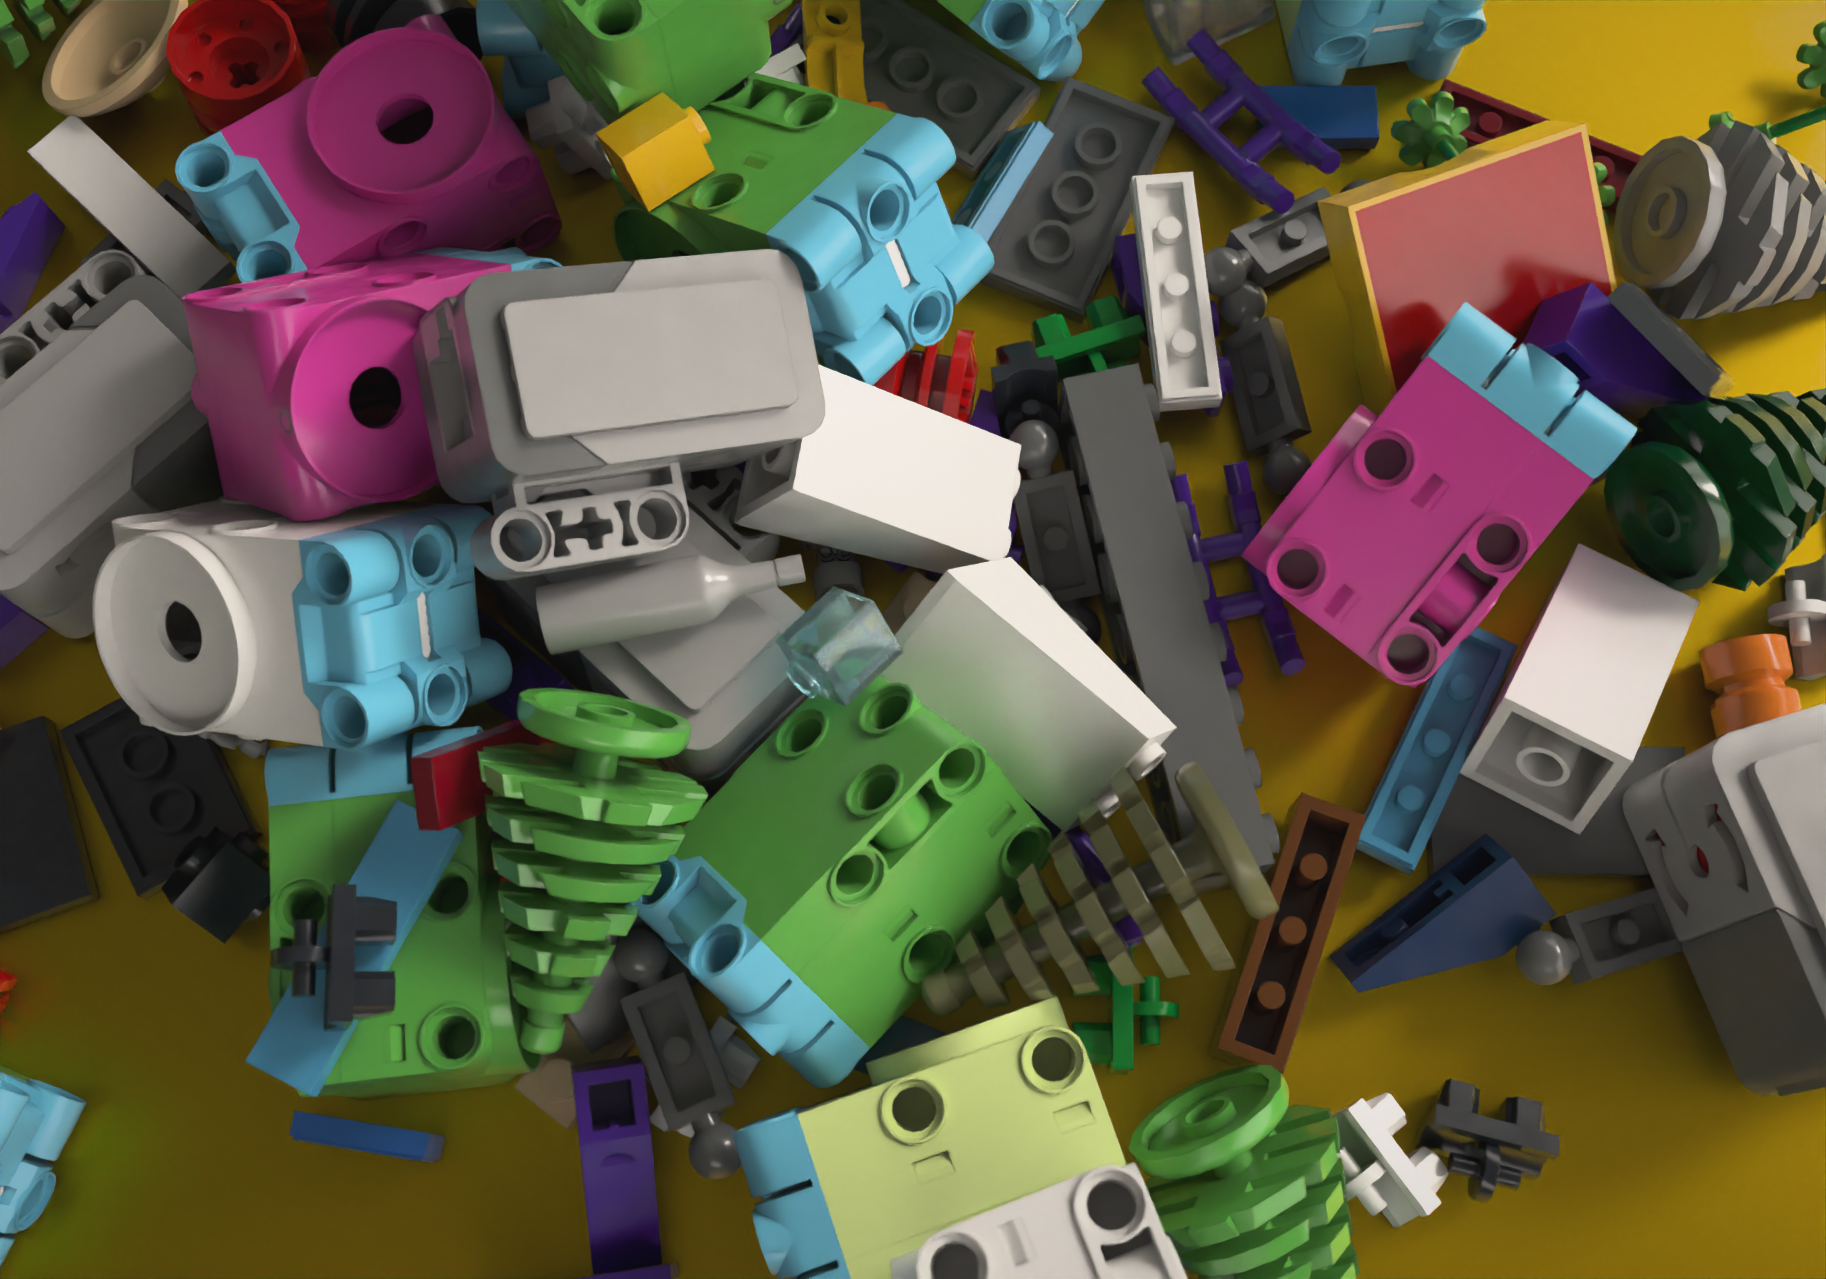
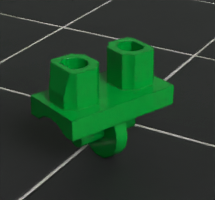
M1111 295L1095 300L1085 307L1084 318L1090 331L1071 336L1063 315L1055 313L1036 319L1032 323V342L1038 358L1053 355L1058 370V382H1061L1064 378L1127 366L1126 360L1140 356V337L1146 333L1140 315L1129 318L1117 297Z
M1128 946L1133 954V946ZM1104 955L1086 956L1095 974L1093 977L1100 991L1077 994L1071 987L1072 997L1107 998V1023L1073 1022L1072 1032L1082 1041L1092 1065L1107 1066V1074H1128V1071L1134 1070L1133 1020H1140V1045H1160V1020L1179 1019V1004L1160 1002V977L1143 976L1145 982L1140 983V1001L1133 1002V984L1122 986L1107 964L1108 962Z

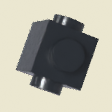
M215 826L206 838L197 836L184 847L174 863V868L177 870L161 889L174 908L225 944L245 920L247 922L254 921L270 904V868L265 864L270 859L269 851L243 831H240L232 839Z

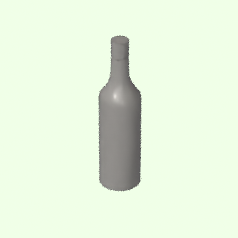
M801 554L778 558L775 561L768 560L738 566L722 564L704 555H689L537 586L536 603L545 644L549 653L554 655L708 623L716 619L731 602L743 595L776 588L779 585L781 587L805 582L806 578Z

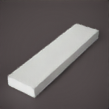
M70 115L27 151L38 165L181 301V297L189 293L220 287L237 272L233 264L79 117Z
M1193 172L1132 176L1130 183L1131 202L1153 384L1157 393L1160 412L1220 407L1222 391Z

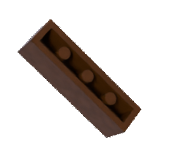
M1301 793L1289 807L1279 836L1280 850L1278 853L1273 854L1275 863L1269 868L1265 879L1278 904L1279 911L1263 919L1252 918L1207 1055L1238 1067L1251 1064L1271 1065L1280 1073H1284L1366 815L1305 793Z

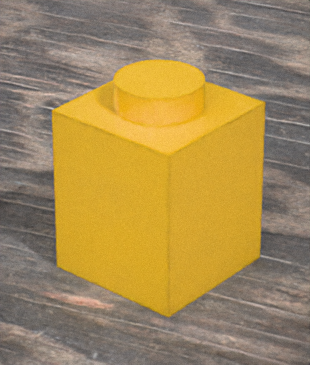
M663 92L595 133L622 186L648 212L715 170L704 146L711 142V136L703 120L693 107L688 106L683 110Z

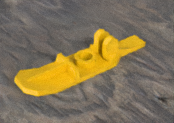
M802 0L806 86L829 92L839 98L862 104L868 103L864 85V42L862 41L860 0ZM826 16L837 18L841 24L830 22Z

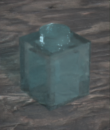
M832 587L775 640L790 663L785 668L788 677L802 693L810 698H815L819 695L845 707L904 652L873 600L836 587Z

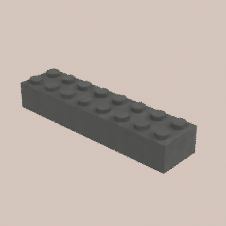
M1138 363L1064 378L1058 403L1059 447L1065 470L1072 468L1101 592V594H1098L1115 663L1176 726V729L1160 745L1167 752L1165 757L1145 776L1156 821L1170 846L1189 836L1194 831L1195 821L1177 788L1175 773L1182 765L1195 759L1210 780L1262 874H1264L1275 863L1273 854L1278 853L1280 850L1279 836L1272 815L1270 813L1261 814L1255 789L1260 788L1262 785L1261 771L1254 750L1252 748L1244 750L1237 725L1244 722L1242 701L1235 685L1226 686L1220 662L1226 661L1227 658L1225 640L1220 625L1217 622L1209 624L1203 602V600H1208L1210 595L1208 578L1202 562H1192L1187 544V540L1192 539L1193 536L1190 513L1185 501L1176 502L1170 482V480L1176 479L1173 451L1169 442H1159L1154 422L1160 420V407L1156 390L1153 384H1143ZM1216 872L1208 874L1191 884L1197 897L1232 889L1225 875Z

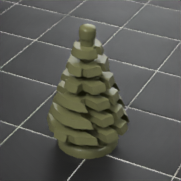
M1193 759L1178 768L1175 773L1177 788L1195 821V829L1189 836L1171 846L1126 767L1123 766L1109 782L1151 858L1134 868L1132 867L1097 802L1092 798L1078 813V816L1090 835L1089 838L1112 879L1096 887L1067 835L1061 831L1047 846V849L1055 861L1054 865L1068 893L1074 900L1059 907L1056 900L1050 894L1039 871L1031 864L1016 880L1020 886L1021 895L1035 921L1022 928L1006 900L1000 897L985 912L997 942L984 948L978 936L970 929L955 945V950L961 963L947 971L943 968L922 981L921 993L928 1008L935 1015L943 1017L963 1007V1002L976 995L979 996L987 1009L1009 1006L1011 1001L1004 982L1015 976L1031 1001L1056 998L1054 989L1041 962L1052 956L1077 994L1100 991L1093 977L1095 974L1081 946L1078 944V942L1089 936H1092L1108 962L1107 964L1122 986L1144 983L1143 974L1134 962L1135 958L1121 931L1115 924V922L1128 915H1131L1138 925L1145 942L1167 978L1191 975L1162 919L1152 902L1169 893L1172 895L1212 970L1216 972L1236 968L1191 884L1214 872L1225 875L1242 906L1251 917L1255 919L1266 918L1279 911V907L1248 846L1199 763Z

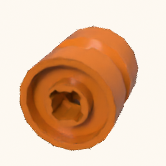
M1758 634L1737 637L1714 643L1699 651L1706 689L1719 695L1715 703L1710 706L1716 739L1729 732L1802 710L1798 690L1786 686L1784 683L1793 675L1786 636L1780 634Z

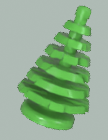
M536 688L520 692L516 713L522 726L527 730L560 744L539 743V745L513 743L483 747L484 752L478 751L482 782H486V786L491 788L493 796L485 795L488 826H492V830L503 837V839H492L494 869L498 870L501 876L510 880L501 881L498 888L500 912L504 913L505 918L515 922L504 933L506 954L510 955L512 961L523 965V967L515 968L510 975L513 997H516L518 1003L528 1007V1013L522 1020L519 1035L520 1045L532 1053L542 1055L554 1053L562 1046L566 1026L563 1021L564 1014L581 1011L595 986L588 985L590 980L585 977H599L616 945H610L612 940L606 938V936H627L638 913L636 907L627 903L638 901L643 895L651 896L662 876L660 865L653 864L667 861L670 855H675L685 837L682 826L675 825V823L693 820L708 797V793L703 786L696 785L698 782L678 772L658 770L659 765L627 758L654 759L672 757L679 754L688 746L693 726L687 719L670 711L634 700L600 693L558 688Z
M1251 1064L1225 1070L1200 1080L1178 1092L1144 1118L1132 1133L1128 1149L1141 1169L1151 1176L1145 1183L1165 1236H1169L1181 1265L1190 1273L1198 1274V1279H1356V1275L1359 1274L1357 1255L1350 1235L1353 1234L1348 1202L1347 1198L1343 1197L1344 1194H1347L1342 1157L1337 1158V1154L1340 1153L1337 1117L1331 1118V1111L1327 1108L1297 1104L1288 1107L1289 1087L1282 1073L1271 1065Z

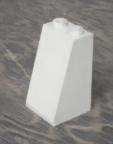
M819 365L826 401V416L822 426L814 434L746 461L734 523L747 528L942 574L949 569L1004 559L1011 545V532L1008 526L1012 501L1018 492L1021 475L1018 470L1020 444Z
M1579 543L1555 582L1474 740L1460 773L1580 835L1633 762L1700 601Z
M1011 557L947 570L869 667L891 683L908 685L925 707L984 747L985 751L1019 794L1064 832L1082 824L1078 813L1092 798L1095 799L1106 819L1112 815L1121 803L1109 780L1123 766L1126 767L1131 777L1136 781L1145 777L1165 757L1167 752L1160 745L1176 729V726Z

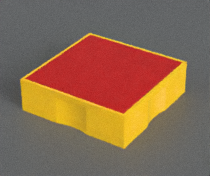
M1547 120L1467 148L1452 159L1435 167L1420 171L1399 172L1317 201L1337 287L1342 293L1352 320L1354 359L1367 409L1377 416L1381 414L1423 361L1421 359L1422 355L1465 301L1516 338V341L1508 350L1509 352L1512 349L1516 350L1520 344L1524 343L1541 301L1588 282H1592L1606 297L1617 289L1586 123Z

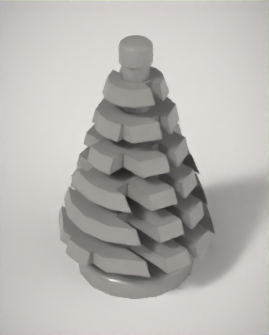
M1737 120L1731 129L1725 123L1720 122L1696 140L1685 136L1663 139L1641 157L1627 178L1615 215L1613 229L1615 259L1626 279L1639 287L1649 288L1656 303H1666L1663 310L1679 320L1694 318V321L1713 317L1720 313H1735L1753 307L1772 306L1787 299L1800 300L1811 298L1815 291H1826V181L1810 167L1800 163L1784 148L1774 144L1773 141L1758 129Z

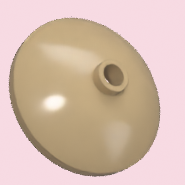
M95 0L66 30L48 60L42 80L43 96L47 103L57 112L67 117L70 115L94 117L131 104L146 93L156 89L162 83L171 67L166 54L169 30L180 13L188 8V0Z

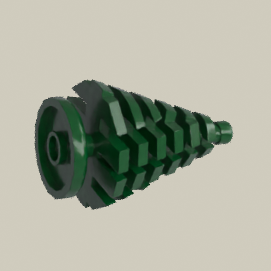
M1826 389L1809 391L1798 397H1794L1789 391L1768 395L1745 393L1746 396L1706 397L1707 400L1699 402L1690 400L1666 401L1667 406L1651 408L1637 424L1644 431L1636 432L1632 438L1631 447L1623 450L1608 467L1604 486L1608 518L1620 545L1636 566L1651 578L1679 591L1701 588L1709 583L1746 591L1752 581L1760 587L1773 576L1786 561L1785 559L1790 552L1805 538L1808 530L1826 512Z

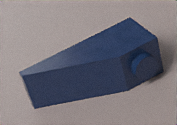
M1484 834L1332 953L1330 958L1359 993L1504 956L1515 946H1518L1526 935L1540 930V927L1554 917L1556 912L1514 857L1489 835Z

